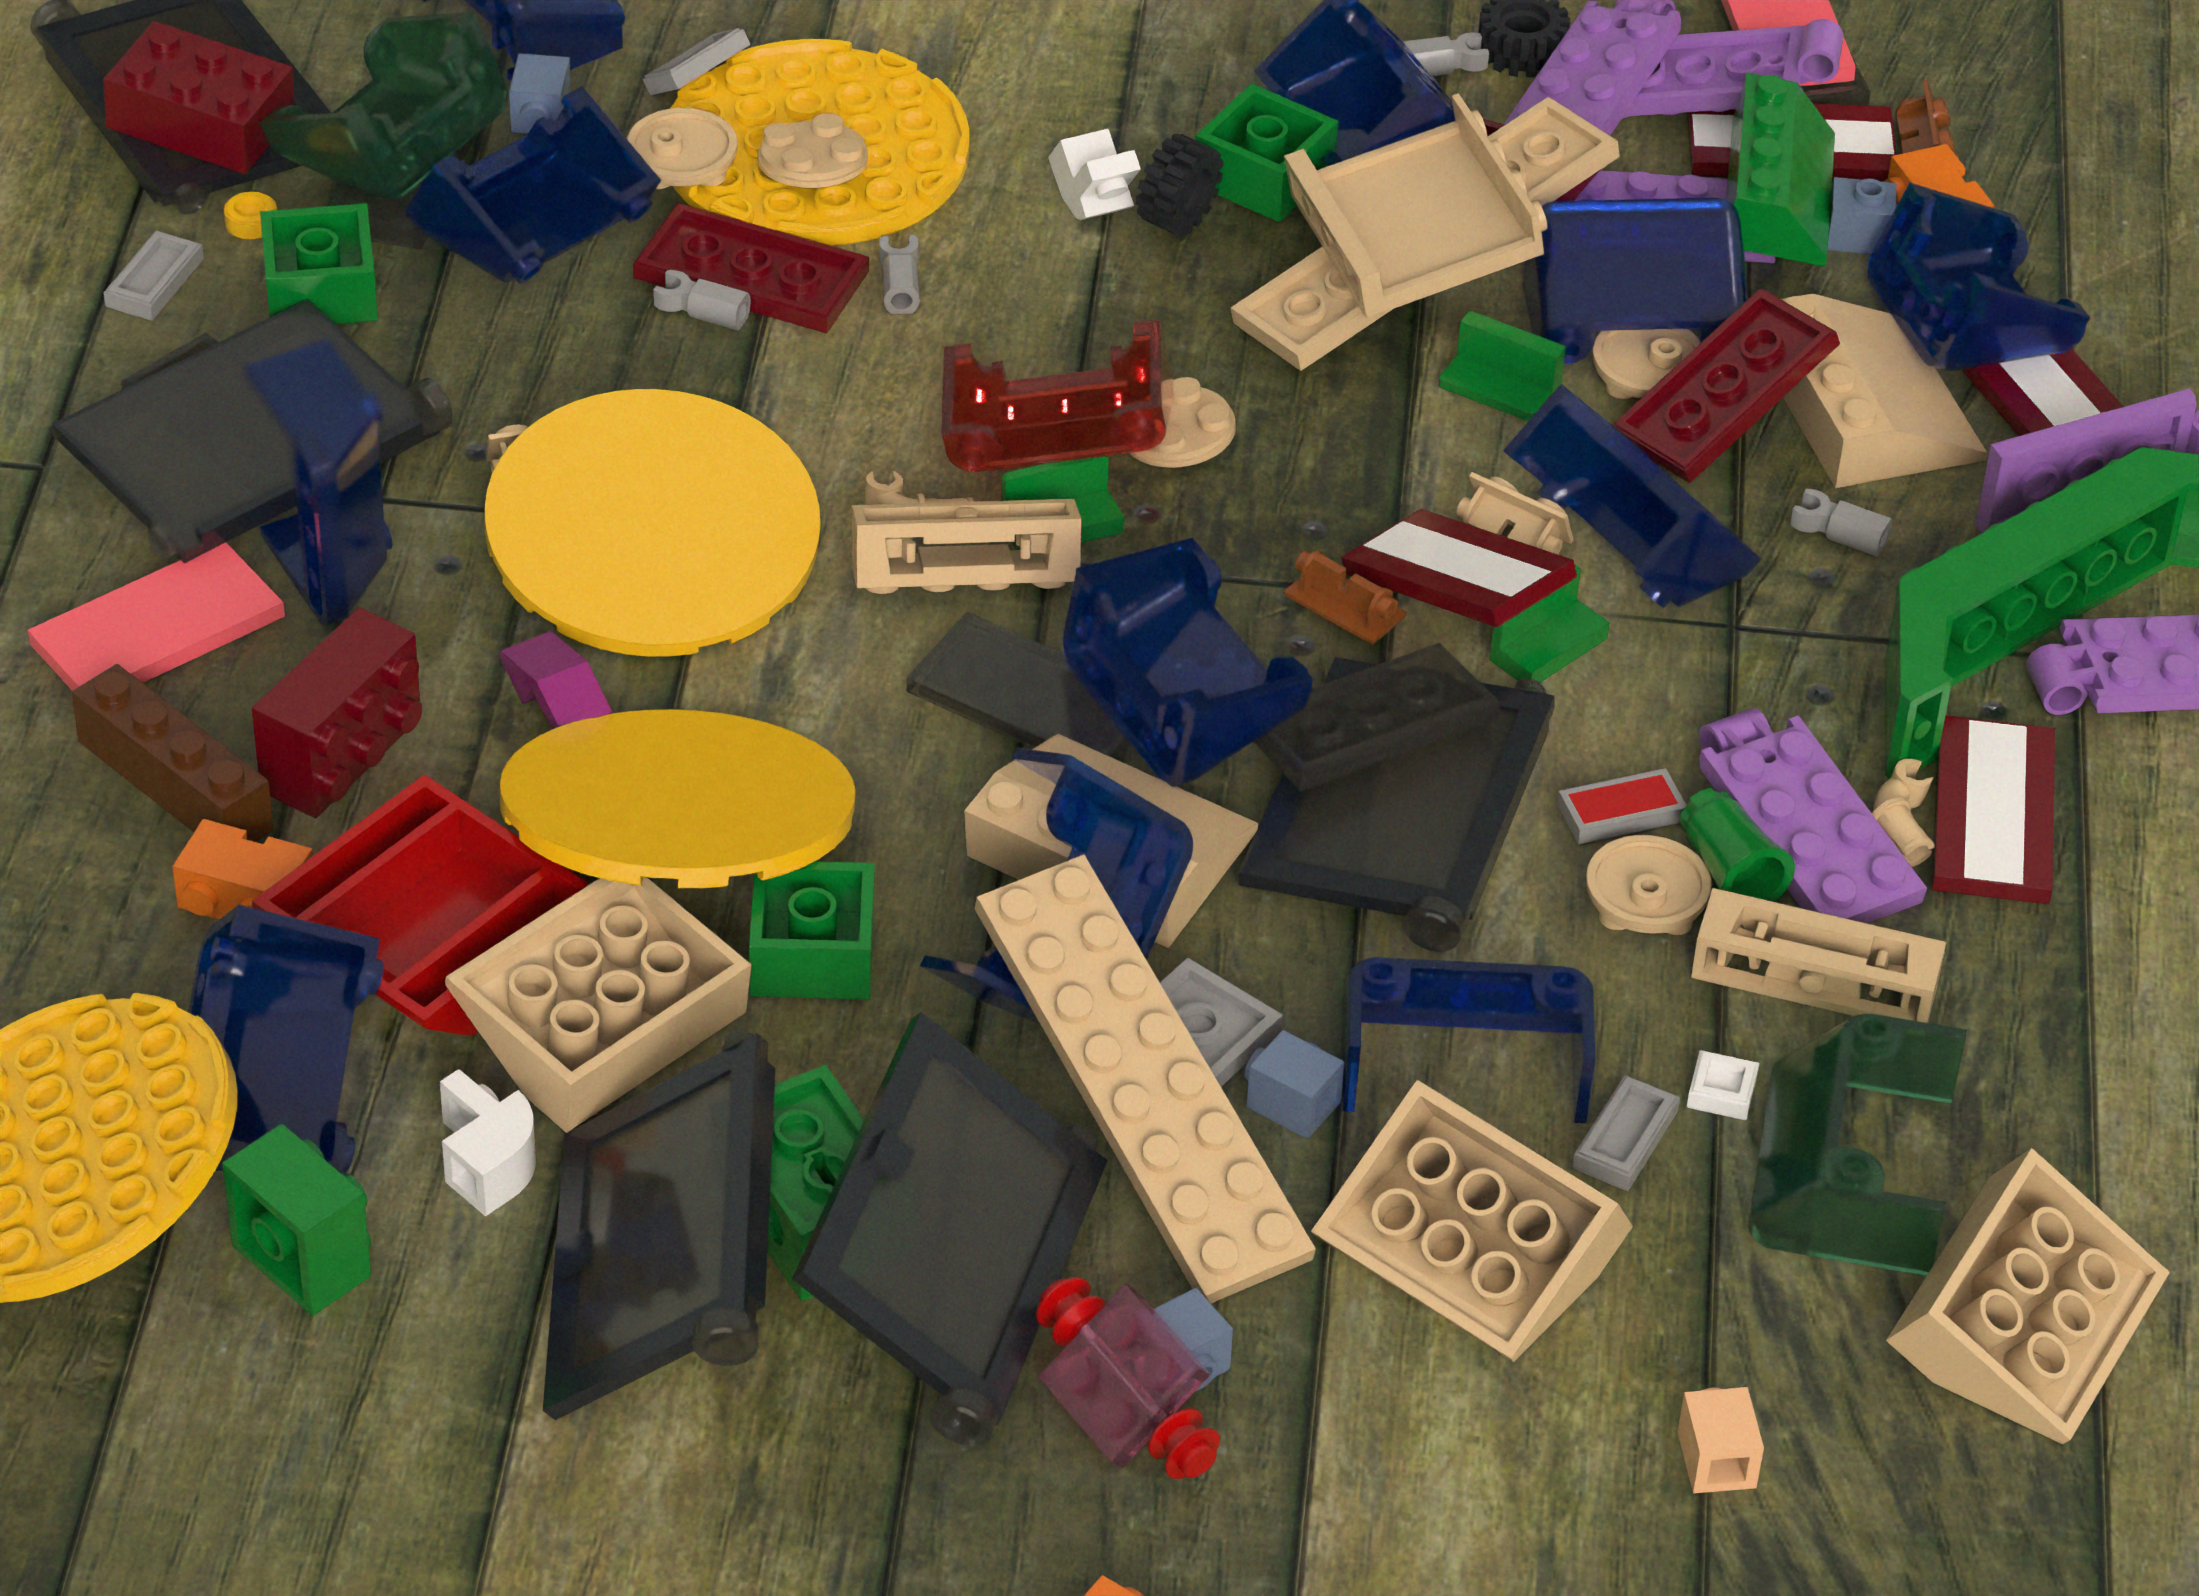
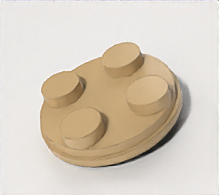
M671 108L652 113L639 120L632 127L627 137V153L635 169L643 175L644 184L650 188L663 189L670 185L693 186L699 184L716 186L725 181L726 171L733 163L737 154V136L727 121L713 113L694 108Z
M832 113L819 114L812 121L770 124L764 128V139L758 150V164L764 174L777 182L796 187L819 188L838 185L857 177L868 164V149L863 138L856 131L843 126L842 117Z
M1631 317L1608 325L1598 334L1594 341L1592 357L1597 373L1606 383L1605 389L1610 396L1617 399H1629L1632 397L1640 399L1692 352L1701 341L1689 329L1670 320L1656 317Z
M1191 377L1175 379L1168 387L1152 391L1139 399L1131 400L1123 407L1124 419L1121 425V438L1125 449L1137 460L1153 466L1176 468L1207 461L1221 453L1231 443L1236 431L1235 416L1227 401L1214 391L1200 387L1199 381Z
M1633 835L1613 840L1601 847L1593 855L1587 868L1586 887L1591 901L1599 911L1600 922L1612 930L1628 929L1650 934H1686L1691 930L1693 921L1706 907L1711 894V876L1702 859L1688 847L1664 837Z

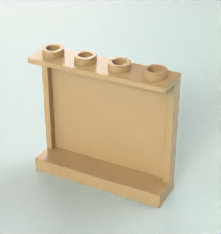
M1459 93L1452 95L1455 121L1328 167L1316 170L1304 149L1284 155L1292 198L1366 318L1544 254L1541 232L1547 230L1548 226L1542 206L1538 200H1529L1519 171L1517 169L1509 170L1501 144L1497 139L1489 140L1481 114L1478 110L1470 111Z

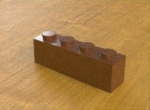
M115 664L71 691L78 742L192 832H195L202 819L247 830V840L253 842L258 841L273 831L269 780L119 664Z

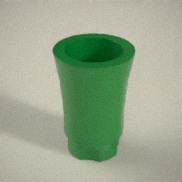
M1707 788L1689 798L1688 805L1680 812V824L1686 833L1689 844L1708 868L1716 888L1772 902L1778 900L1788 889L1794 877L1795 864L1792 856L1770 839L1751 819L1741 804L1733 800L1726 791L1718 792L1712 788Z

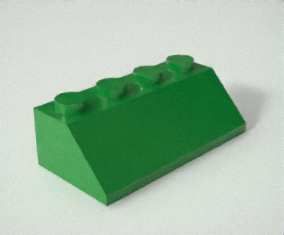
M1746 72L1732 122L1722 246L1825 267L1828 257L1835 132L1797 82L1783 80L1775 75L1762 76Z

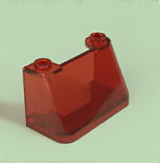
M1161 319L1133 323V339L1129 346L1123 350L1122 346L1111 347L1112 368L1007 381L1003 361L992 362V367L981 364L973 356L971 343L944 347L941 435L949 461L959 469L968 472H981L1141 452L1153 449L1159 445L1166 435L1174 397L1173 377Z

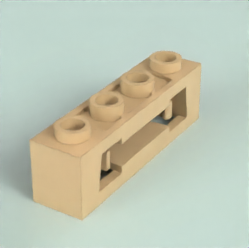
M1074 499L852 505V571L857 588H866L867 591L877 594L893 593L899 587L921 586L924 590L931 592L949 591L955 585H977L985 590H1002L1014 583H1032L1040 588L1053 589L1064 586L1065 582L1080 581L1081 516ZM1016 534V545L1020 546L1021 550H1010L1008 544L918 547V553H915L916 542L912 541V537H923V544L1015 542Z
M1712 888L1697 937L1691 978L1925 1033L1939 982L1947 942ZM1733 954L1747 956L1749 968L1758 969L1761 960L1769 962L1765 976L1727 966ZM1861 983L1871 985L1869 994L1875 998L1879 997L1883 988L1899 992V1007L1860 999Z

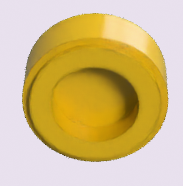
M254 191L239 193L231 197L224 205L225 227L227 231L241 239L262 238L260 211L277 210L276 203L270 196Z

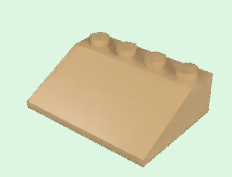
M1816 294L1781 299L1835 330L1840 341V345L1783 397L1835 488L1986 461L1987 451L1904 317Z
M1060 734L1053 736L996 771L964 810L968 857L1020 880L1073 858L1085 855L1128 930L1166 948L1171 946L1258 830V823Z
M643 877L641 886L599 878L446 976L445 985L523 1095L568 1133L745 1014L751 964L649 878Z
M1416 1080L1311 1232L1322 1241L1512 1362H1515L1598 1278L1633 1226L1617 1202L1424 1083Z
M2031 1148L1989 1177L1886 1341L1934 1384L2058 1443L2065 1444L2073 1437L2170 1272Z

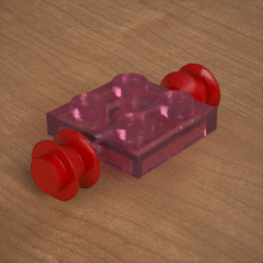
M1084 1278L1059 1279L1050 1284L1040 1297L1036 1319L1041 1326L1053 1328L1052 1338L1054 1342L1065 1348L1038 1377L1110 1462L1123 1468L1149 1441L1148 1451L1150 1455L1155 1459H1166L1165 1472L1169 1477L1173 1479L1194 1478L1206 1472L1216 1459L1220 1436L1213 1428H1202L1203 1416L1197 1409L1177 1410L1210 1376V1373L1138 1290L1124 1284L1106 1304L1102 1298L1090 1296L1091 1288Z

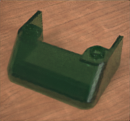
M1861 1014L1850 1018L1777 1060L1772 1068L1748 1220V1228L1752 1237L1761 1245L1773 1250L1927 1276L1934 1264L1946 1202L1883 1191L1885 1171L1881 1162L1866 1151L1838 1146L1846 1086L1952 1104L1967 1029L1876 1014Z

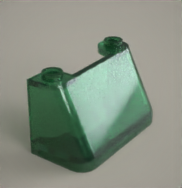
M474 12L386 18L366 37L364 43V60L372 80L334 112L307 115L298 106L285 105L272 111L259 123L275 153L375 199H398L406 195L502 112L507 101V87Z

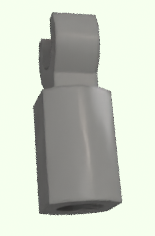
M1475 32L1462 34L1456 40H1450L1449 36L1402 41L1398 44L1397 64L1403 80L1452 74L1454 69L1458 68L1476 72L1488 68L1489 51L1488 49H1481V33Z
M882 235L879 240L883 300L885 308L890 314H913L920 303L917 265L919 242L915 235H909L908 246L901 249L893 248L889 245L888 235Z
M667 270L665 273L666 289L659 286L653 289L654 306L662 311L676 312L684 310L692 318L736 331L741 329L749 316L751 299L748 292L700 278L697 282H694L681 271Z
M1805 489L1802 505H1795L1792 510L1790 525L1802 532H1823L1828 540L1879 557L1888 542L1892 528V519L1842 500L1838 504L1833 503L1823 492L1815 489Z

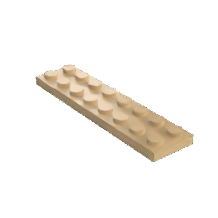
M1550 97L1545 98L1488 136L1490 141L1495 139L1499 141L1506 157L1507 167L1510 171L1515 169L1519 171L1526 187L1527 197L1530 201L1538 200L1542 208L1620 157L1618 141ZM1323 247L1230 307L1235 325L1300 371L1391 311L1388 310L1366 318Z
M1081 855L977 896L975 903L976 913L1191 1288H1197L1210 1303H1214L1312 1261L1316 1248L1086 856Z

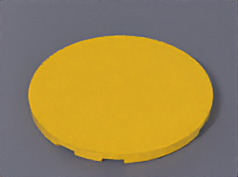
M830 39L786 40L742 50L728 58L725 64L709 72L707 71L681 87L677 91L678 98L670 107V109L694 108L713 113L727 121L737 136V154L733 163L726 171V179L723 183L716 186H705L702 184L673 186L687 204L695 208L830 246L847 245L881 238L882 235H890L918 223L936 211L950 198L962 181L968 165L969 125L966 114L954 93L937 77L931 79L918 71L917 63L884 49H880L877 54L852 49V42ZM824 113H832L842 117L843 126L856 131L863 138L868 149V164L861 174L847 182L828 187L804 188L786 185L768 177L758 164V150L764 139L763 131L766 126L774 123L791 124L812 121L815 116Z
M632 389L593 395L560 407L537 420L510 444L496 465L487 488L484 514L485 539L489 556L493 558L496 567L502 575L504 586L529 613L535 611L544 619L555 624L557 632L580 643L606 651L646 657L695 654L699 652V647L713 645L725 640L732 644L768 625L770 617L787 603H792L805 586L813 570L818 553L821 524L816 490L807 470L788 444L774 431L757 419L725 403L700 395L661 389Z
M677 709L640 710L612 713L597 718L575 721L552 729L529 741L512 755L502 771L499 802L504 822L508 825H513L519 831V840L537 854L568 869L589 876L641 886L643 877L678 879V888L726 887L731 876L757 873V877L761 880L781 876L803 868L829 853L846 837L851 829L852 816L855 809V786L847 768L830 751L818 743L783 727L751 718L716 712Z
M133 993L130 999L107 1000L103 994H95L48 1006L0 1029V1303L31 1300L66 1291L116 1268L135 1256L172 1226L205 1188L217 1169L232 1134L237 1112L238 1090L235 1072L227 1052L213 1030L198 1015L194 1016L178 1008L172 1000L155 995Z

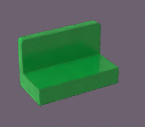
M1469 310L1460 321L1457 355L1440 375L1439 387L1523 420L1534 422L1561 388L1566 346Z
M1104 450L1014 470L1002 475L1001 501L1074 499L1081 516V543L1123 533L1124 516L1108 490L1109 458ZM1015 534V542L1011 543L1013 544L1015 550H1021L1020 546L1016 545Z
M1576 565L1577 577L1573 581L1499 627H1493L1489 660L1528 689H1532L1608 639L1610 622L1577 599L1581 569Z

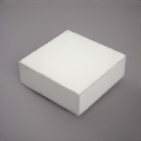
M1700 1050L1686 1108L1747 1120L1759 1063Z

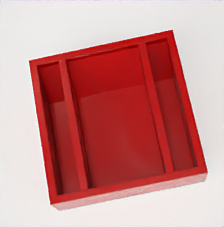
M424 774L252 900V908L424 1029L473 1036L478 1030L446 987V976L590 884L565 867L537 854L522 843L517 835Z

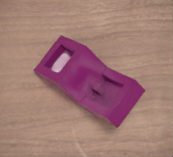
M552 631L500 650L498 655L522 704L537 699L551 729L575 721L597 718L612 713L588 661Z

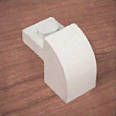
M1109 129L1060 140L1048 159L1060 194L1075 218L1085 220L1129 209L1134 206L1128 185L1141 170L1135 150L1117 154Z
M458 1069L440 1081L443 1123L454 1132L442 1141L445 1183L484 1216H487L518 1195L533 1176L536 1165L533 1112L528 1100L519 1090L499 1102L495 1093L488 1086L476 1084Z

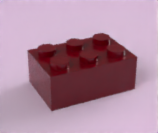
M156 21L150 24L103 79L106 128L245 175L294 116L292 66Z
M359 607L251 708L258 773L269 780L270 797L316 819L333 802L341 800L349 790V787L369 767L376 766L383 758L385 752L404 733H410L417 726L422 715V704L420 703L419 663L417 661L415 633Z

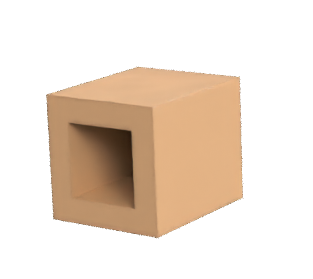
M1748 1387L1729 1389L1707 1388L1701 1391L1684 1392L1677 1433L1693 1494L1757 1488L1764 1446Z

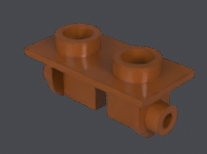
M1924 80L1925 95L1902 100L1895 112L1901 137L1902 152L1908 153L1947 144L1957 156L1949 128L1943 129L1951 126L1943 96L1934 99L1928 80Z
M1305 550L1299 555L1295 569L1301 572V575L1283 593L1284 596L1371 645H1374L1404 619L1407 614L1406 611L1398 607V601L1392 598L1393 593L1391 590L1385 587L1381 588L1356 573L1347 579L1346 568L1325 557V554L1319 550H1315L1312 553Z

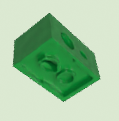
M827 1065L775 1084L768 1253L800 1301L814 1296L793 1281L792 1277L865 1120ZM729 1102L714 1108L715 1173L724 1188ZM880 1173L838 1268L854 1280L913 1256L914 1189L905 1176L895 1183L884 1173Z

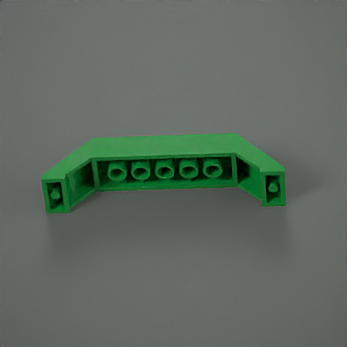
M2141 447L2120 459L2111 460L2104 468L2082 480L2072 481L2058 493L2041 502L2037 501L2030 504L2021 513L2002 523L1991 525L1984 533L1960 546H1952L1943 555L1919 568L1915 567L1908 570L1899 578L1884 660L1885 776L1888 779L1891 778L1896 764L1903 759L1921 761L1919 770L1937 761L1951 687L2059 628L2062 620L2077 618L2170 565L2199 568V454Z

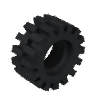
M1490 0V4L1485 2L1480 12L1478 33H1481L1482 36L1481 49H1488L1489 51L1488 65L1494 62L1493 70L1500 73L1505 68H1508L1509 76L1518 77V71H1525L1526 77H1535L1536 70L1540 71L1570 28V17H1568L1567 9L1565 7L1559 8L1560 2L1557 0H1550L1548 2L1545 0Z
M1173 134L1171 139L1166 138L1162 142V151L1159 149L1154 151L1152 154L1154 159L1152 165L1146 164L1143 171L1147 173L1145 180H1140L1138 189L1142 193L1136 196V204L1139 205L1136 211L1142 220L1178 237H1183V234L1188 235L1192 232L1193 226L1198 227L1203 222L1201 215L1203 213L1208 214L1212 208L1209 202L1212 197L1216 198L1219 192L1215 186L1217 183L1222 182L1223 173L1219 172V170L1223 167V160L1220 159L1221 154L1219 151L1183 134Z

